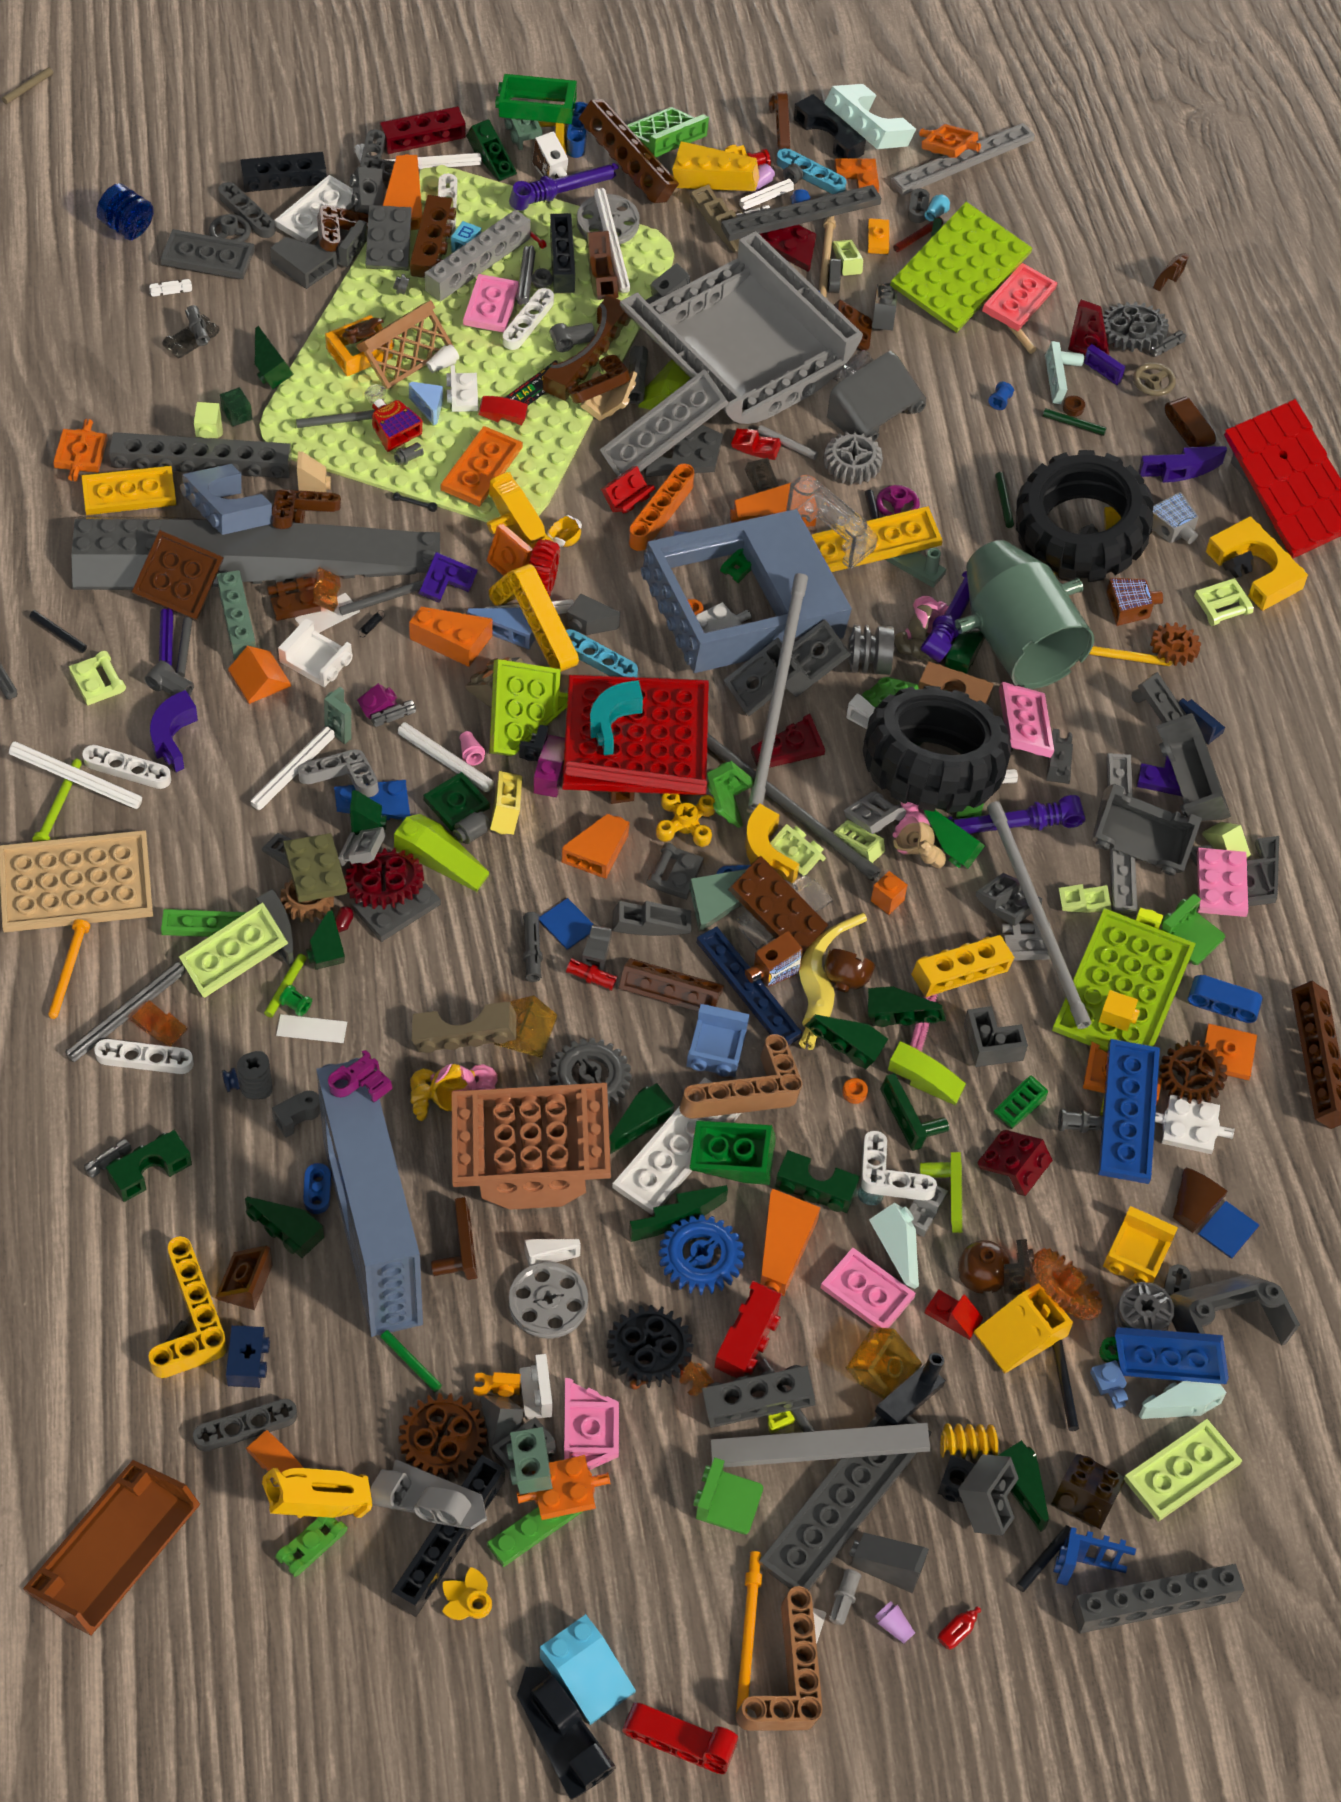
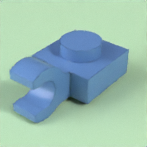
M1117 1361L1092 1367L1090 1373L1100 1394L1108 1393L1115 1409L1125 1407L1124 1401L1128 1400V1397L1123 1388L1126 1387L1127 1382Z

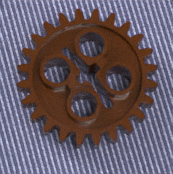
M438 1393L437 1400H433L430 1395H427L426 1404L421 1400H417L418 1409L409 1407L410 1416L403 1415V1423L405 1425L399 1426V1433L403 1434L398 1436L399 1444H403L400 1447L401 1454H407L405 1462L410 1463L414 1461L413 1467L418 1469L422 1467L423 1471L433 1472V1475L437 1477L439 1473H442L445 1480L448 1479L450 1472L458 1478L459 1469L468 1473V1463L475 1466L477 1463L475 1456L481 1457L483 1455L481 1447H486L487 1440L484 1439L487 1436V1429L482 1428L485 1426V1419H478L480 1417V1410L472 1411V1402L464 1406L462 1396L457 1401H453L452 1393L448 1395L447 1399H443L442 1394ZM434 1416L443 1418L442 1421L437 1423L432 1422L430 1419ZM451 1416H454L455 1418L451 1421L447 1428L448 1420ZM458 1427H465L468 1429L464 1433H457L455 1431V1429ZM438 1437H442L436 1455L431 1456L438 1446ZM422 1439H428L431 1441V1443L426 1446L418 1444V1442ZM446 1450L456 1452L455 1455L450 1457L442 1454Z

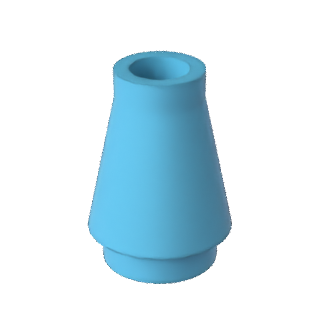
M942 194L934 196L925 212V218L928 221H934V217L938 218L947 213L950 208L949 199Z

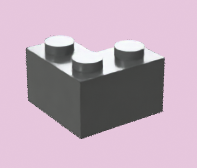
M992 1006L967 1010L964 1028L975 1067L1024 1061L1028 1044L1022 1024L997 1027Z
M983 1454L958 1489L974 1533L1003 1536L1015 1518L1007 1495L1019 1479L1011 1457Z

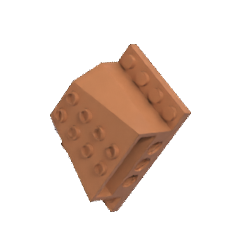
M607 1083L452 1091L453 1187L480 1186L481 1197L484 1200L510 1210L562 1207L586 1193V1180L611 1178Z

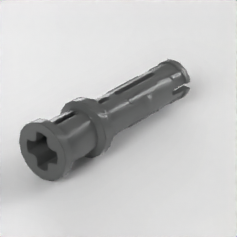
M1060 1109L1058 1130L1063 1132L1065 1129L1079 1130L1080 1133L1088 1132V1130L1102 1131L1103 1115L1089 1114L1086 1110H1082L1079 1113L1066 1112L1065 1109Z

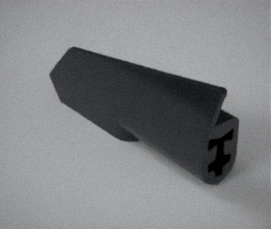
M526 1667L517 1697L569 1799L573 1800L608 1777L616 1769V1765L585 1725L579 1710L555 1677L549 1675L544 1667Z

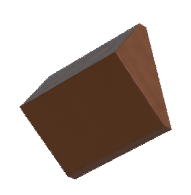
M266 1245L234 1252L215 1298L219 1301L255 1311L273 1266L271 1248Z

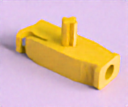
M506 472L493 478L490 481L489 495L501 516L487 522L489 532L495 534L497 526L504 524L532 549L539 539L551 540L545 533L541 519L523 490L513 479L511 473Z
M272 1468L263 1476L262 1485L269 1501L270 1514L297 1515L298 1518L303 1516L335 1518L354 1514L356 1518H362L372 1508L367 1475L360 1474L356 1476L344 1471L292 1468L280 1473L277 1468Z

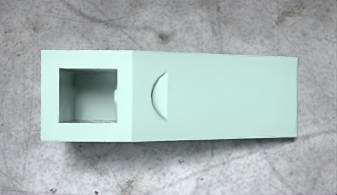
M1183 1381L1177 1384L1174 1382L1168 1385L1161 1395L1157 1397L1151 1395L1142 1403L1143 1407L1139 1417L1141 1419L1201 1416L1221 1404L1227 1392L1221 1384Z

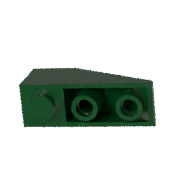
M487 119L471 126L466 137L474 153L481 154L483 164L500 182L517 175L490 120Z
M894 986L868 988V1016L872 1026L887 1027L888 1025H912L913 1023L934 1024L946 1021L941 1004Z
M815 1014L805 1025L815 1036L827 1041L834 1050L842 1052L855 1065L863 1067L865 1070L875 1062L888 1041L886 1036L865 1023Z
M247 1196L245 1198L246 1214L252 1221H259L264 1225V1229L271 1237H278L291 1254L296 1253L303 1258L324 1239L323 1225L305 1210Z

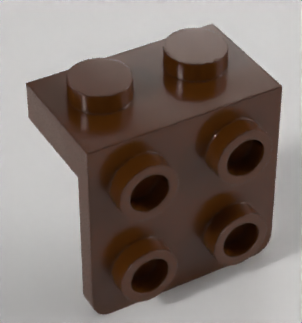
M838 300L834 306L863 333L858 348L867 351L870 347L873 321L851 305Z

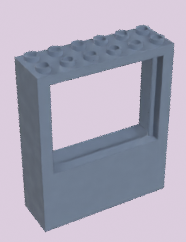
M797 509L648 541L646 552H644L643 567H641L642 578L647 581L650 594L656 598L658 609L661 614H664L667 627L673 632L676 645L682 649L687 665H690L693 673L748 661L776 638L783 641L792 597L791 591L794 576L797 573L807 575L808 581L794 643L824 619L829 622L840 639L844 638L852 610ZM743 548V554L747 561L751 562V570L776 617L704 633L671 568L732 555L738 549Z

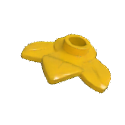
M470 1567L466 1574L465 1582L455 1580L444 1581L443 1592L449 1603L443 1608L442 1612L453 1620H463L469 1616L475 1619L486 1617L492 1609V1600L487 1594L488 1582L485 1576L477 1569ZM476 1602H481L483 1604V1607L481 1609H475L473 1607V1604Z

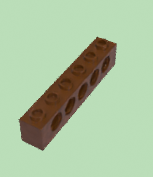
M604 99L590 100L579 117V120L584 124V128L591 132L596 138L597 143L609 152V156L613 160L618 162L622 171L634 180V184L643 190L649 201L653 203L667 202L679 185L677 180Z
M1309 981L1291 989L1314 1118L1328 1128L1333 1129L1341 1125V1057L1328 991L1314 981Z

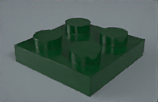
M462 772L423 795V801L451 832L455 830L457 822L473 812H485L490 809V802Z

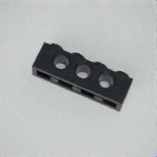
M323 152L240 159L244 192L315 186L327 177Z
M571 213L550 214L554 293H575V262Z

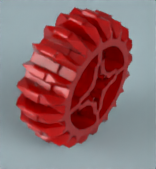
M539 539L535 543L529 564L535 567L548 595L551 596L558 572L560 547L559 544L551 540Z

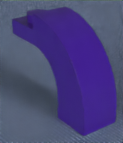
M186 690L166 699L155 711L150 724L152 747L156 759L163 757L166 764L172 765L175 772L184 769L183 755L175 744L173 737L182 727L198 721L196 705Z

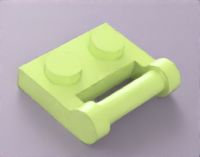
M1235 578L1196 590L1194 597L1207 615L1211 626L1241 614L1248 615L1253 613L1251 601ZM1237 602L1240 604V606L1218 613L1215 610Z
M101 651L96 657L69 666L70 673L87 706L118 695L126 689L123 680L119 679L110 662L111 657L107 651ZM103 667L111 685L105 687L96 668Z

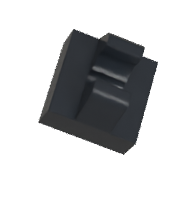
M1248 551L1223 562L1222 565L1225 571L1229 570L1234 578H1239L1243 576L1241 568L1245 574L1252 572L1251 560L1254 558L1251 551Z

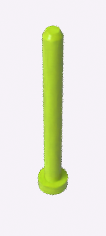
M80 759L73 760L71 766L78 769L82 765ZM64 779L40 832H35L32 838L33 842L51 840L49 834L72 787V781Z

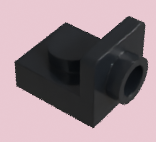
M539 725L537 733L532 734L531 742L520 741L519 758L538 762L548 738L549 726Z

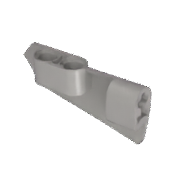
M395 1460L393 1470L382 1469L370 1488L373 1506L412 1512L428 1522L472 1530L487 1521L481 1494L399 1460Z

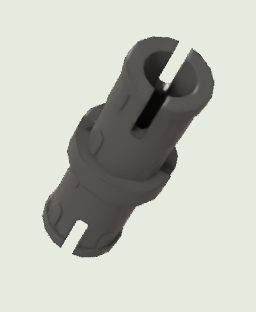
M191 305L185 310L189 320V329L193 332L196 343L199 346H204L210 341L206 331V322L201 318L199 308Z

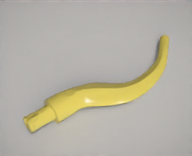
M864 913L840 922L823 932L803 954L799 975L808 999V1007L802 1022L805 1030L799 1045L804 1049L808 1043V1050H813L817 1040V1036L805 1026L806 1023L815 1014L830 1017L833 1010L835 993L833 985L822 967L824 952L832 940L840 933L866 922L867 918Z

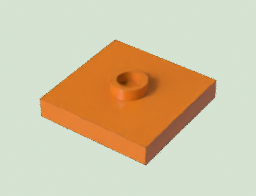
M500 524L496 528L486 561L504 576L511 570L529 564L533 549L508 527Z
M1208 1023L1204 1044H1209V1051L1215 1048L1218 1050L1216 1057L1223 1056L1224 1061L1222 1064L1227 1066V1071L1224 1073L1227 1076L1249 1081L1257 1035ZM1203 1061L1202 1067L1206 1071L1212 1072L1210 1066Z

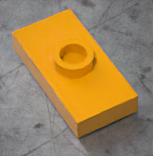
M869 218L868 253L889 254V220Z

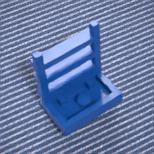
M1071 1527L1064 1545L1060 1547L1059 1555L1056 1556L1053 1572L1058 1573L1056 1583L1066 1586L1076 1567V1562L1126 1573L1127 1566L1118 1563L1123 1553L1135 1555L1136 1548L1125 1546L1126 1540L1120 1539L1119 1544L1109 1542L1110 1536L1104 1535L1102 1540L1092 1538L1093 1532L1090 1531L1087 1532L1086 1536L1076 1534L1077 1528ZM1090 1545L1099 1547L1095 1558L1086 1556ZM1107 1549L1115 1551L1111 1562L1102 1560Z

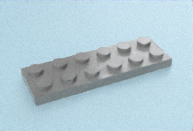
M704 369L607 443L600 451L617 476H620L632 466H638L641 472L727 406L729 402Z

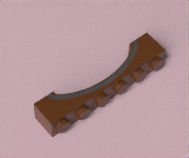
M610 295L605 297L597 308V323L600 325L594 338L577 355L558 364L554 362L543 375V391L566 401L570 396V389L577 386L581 380L584 381L592 366L595 367L597 365L599 357L608 351L610 343L619 337L622 328L627 326L631 320L620 306L621 300Z

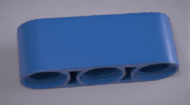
M576 102L572 124L568 126L567 154L573 158L582 157L585 153L588 131L579 120V117L588 105L585 102Z
M1206 975L1194 977L1188 995L1189 1003L1196 1007L1246 1023H1253L1257 1020L1263 997L1258 992Z

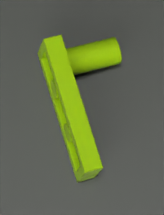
M951 1152V1162L920 1163V1174L929 1175L933 1178L951 1177L952 1233H963L961 1152Z

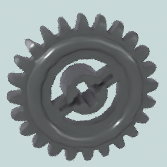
M581 1038L580 1044L576 1041H571V1047L564 1045L562 1046V1052L555 1053L556 1059L551 1061L550 1065L552 1068L548 1071L551 1077L549 1084L554 1086L577 1084L572 1077V1069L577 1063L580 1066L579 1084L601 1083V1066L597 1062L589 1061L588 1059L597 1060L605 1065L609 1073L605 1081L608 1090L609 1110V1100L618 1105V1096L624 1098L625 1090L630 1089L628 1081L632 1079V1075L629 1073L631 1066L627 1064L628 1058L621 1056V1049L613 1050L614 1044L604 1045L603 1039L596 1043L595 1038H590V1041L586 1042L584 1038Z

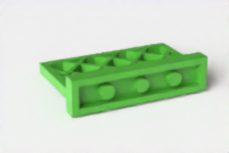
M670 107L630 123L627 126L649 148L650 152L655 157L679 148L681 141L691 143L706 137L709 117L703 114L693 117Z

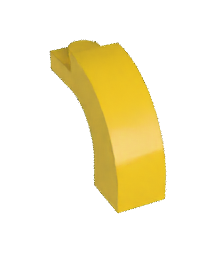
M759 803L752 812L747 824L745 839L747 857L752 864L759 856H762L784 880L793 883L798 876L799 863L775 850L769 842L770 837L778 829L780 815Z

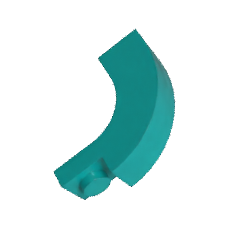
M639 680L623 682L608 688L598 696L591 708L590 737L597 738V744L602 746L604 755H611L614 751L612 723L622 716L642 713L643 696Z

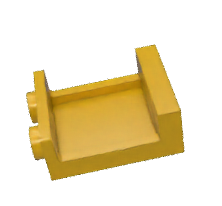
M1130 1206L1113 1245L1106 1256L1103 1267L1115 1275H1122L1131 1279L1134 1283H1153L1178 1227Z

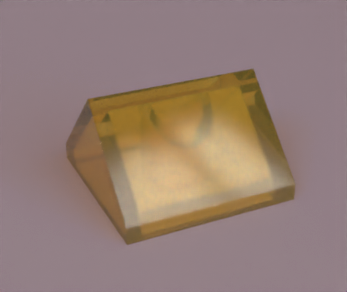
M534 995L510 1001L517 1014L516 1040L507 1041L502 1044L494 1043V1045L542 1058L557 1020V1014Z

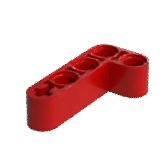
M633 1703L622 1729L625 1735L634 1740L717 1774H726L738 1742V1735L727 1728L716 1726L713 1732H710L641 1703Z

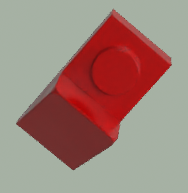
M938 1289L924 1312L968 1340L972 1338L974 1330L983 1321V1317L966 1295L963 1294L958 1301Z

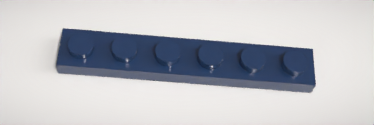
M717 926L697 937L696 943L770 1035H781L786 1039L788 1045L802 1038L803 1032L759 979L754 983L749 982L745 975V970L750 968V966Z

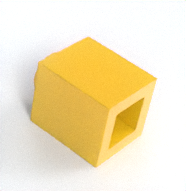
M1109 990L1099 1022L1128 1031L1130 1023H1136L1140 1010L1135 1009L1138 999Z

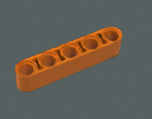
M680 464L676 466L631 524L629 546L633 550H645L648 541L655 539L691 492L694 483V468L691 465Z

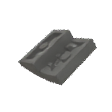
M1002 873L976 892V897L986 908L1014 926L1032 914L1018 879ZM1038 896L1040 903L1042 905V898Z

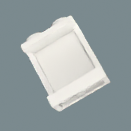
M307 618L278 648L280 663L324 688L330 681L336 679L339 671L344 666H347L353 657L350 643L346 642L341 646L314 631V622Z

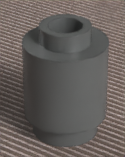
M473 812L455 824L454 835L459 842L469 844L487 833V829L491 826L490 821L483 812Z

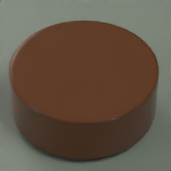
M1068 396L1065 398L1063 411L1067 415L1077 417L1084 412L1085 402L1082 398L1078 396Z

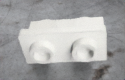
M450 365L451 373H446L447 387L451 386V389L447 390V403H452V412L478 411L477 373H455V365Z
M546 1354L535 1355V1365L523 1367L519 1370L521 1374L524 1415L527 1420L534 1417H552V1396Z

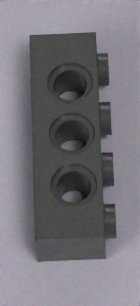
M793 1365L779 1372L766 1371L761 1373L760 1376L751 1378L746 1376L738 1377L733 1382L724 1384L714 1382L702 1388L710 1428L816 1405L808 1365ZM783 1385L791 1387L787 1392L778 1390ZM756 1391H762L765 1393L760 1398H755L752 1396V1394ZM729 1397H737L738 1401L735 1403H727L726 1399Z

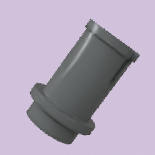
M416 442L404 449H397L394 453V459L397 464L407 465L408 461L423 456V448L415 452V450L421 447L420 443Z

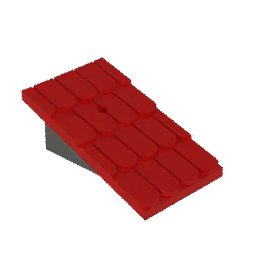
M1296 399L1235 425V427L1226 429L1224 433L1233 451L1232 465L1253 487L1292 559L1341 537V478L1328 459L1326 450L1312 430L1313 426Z

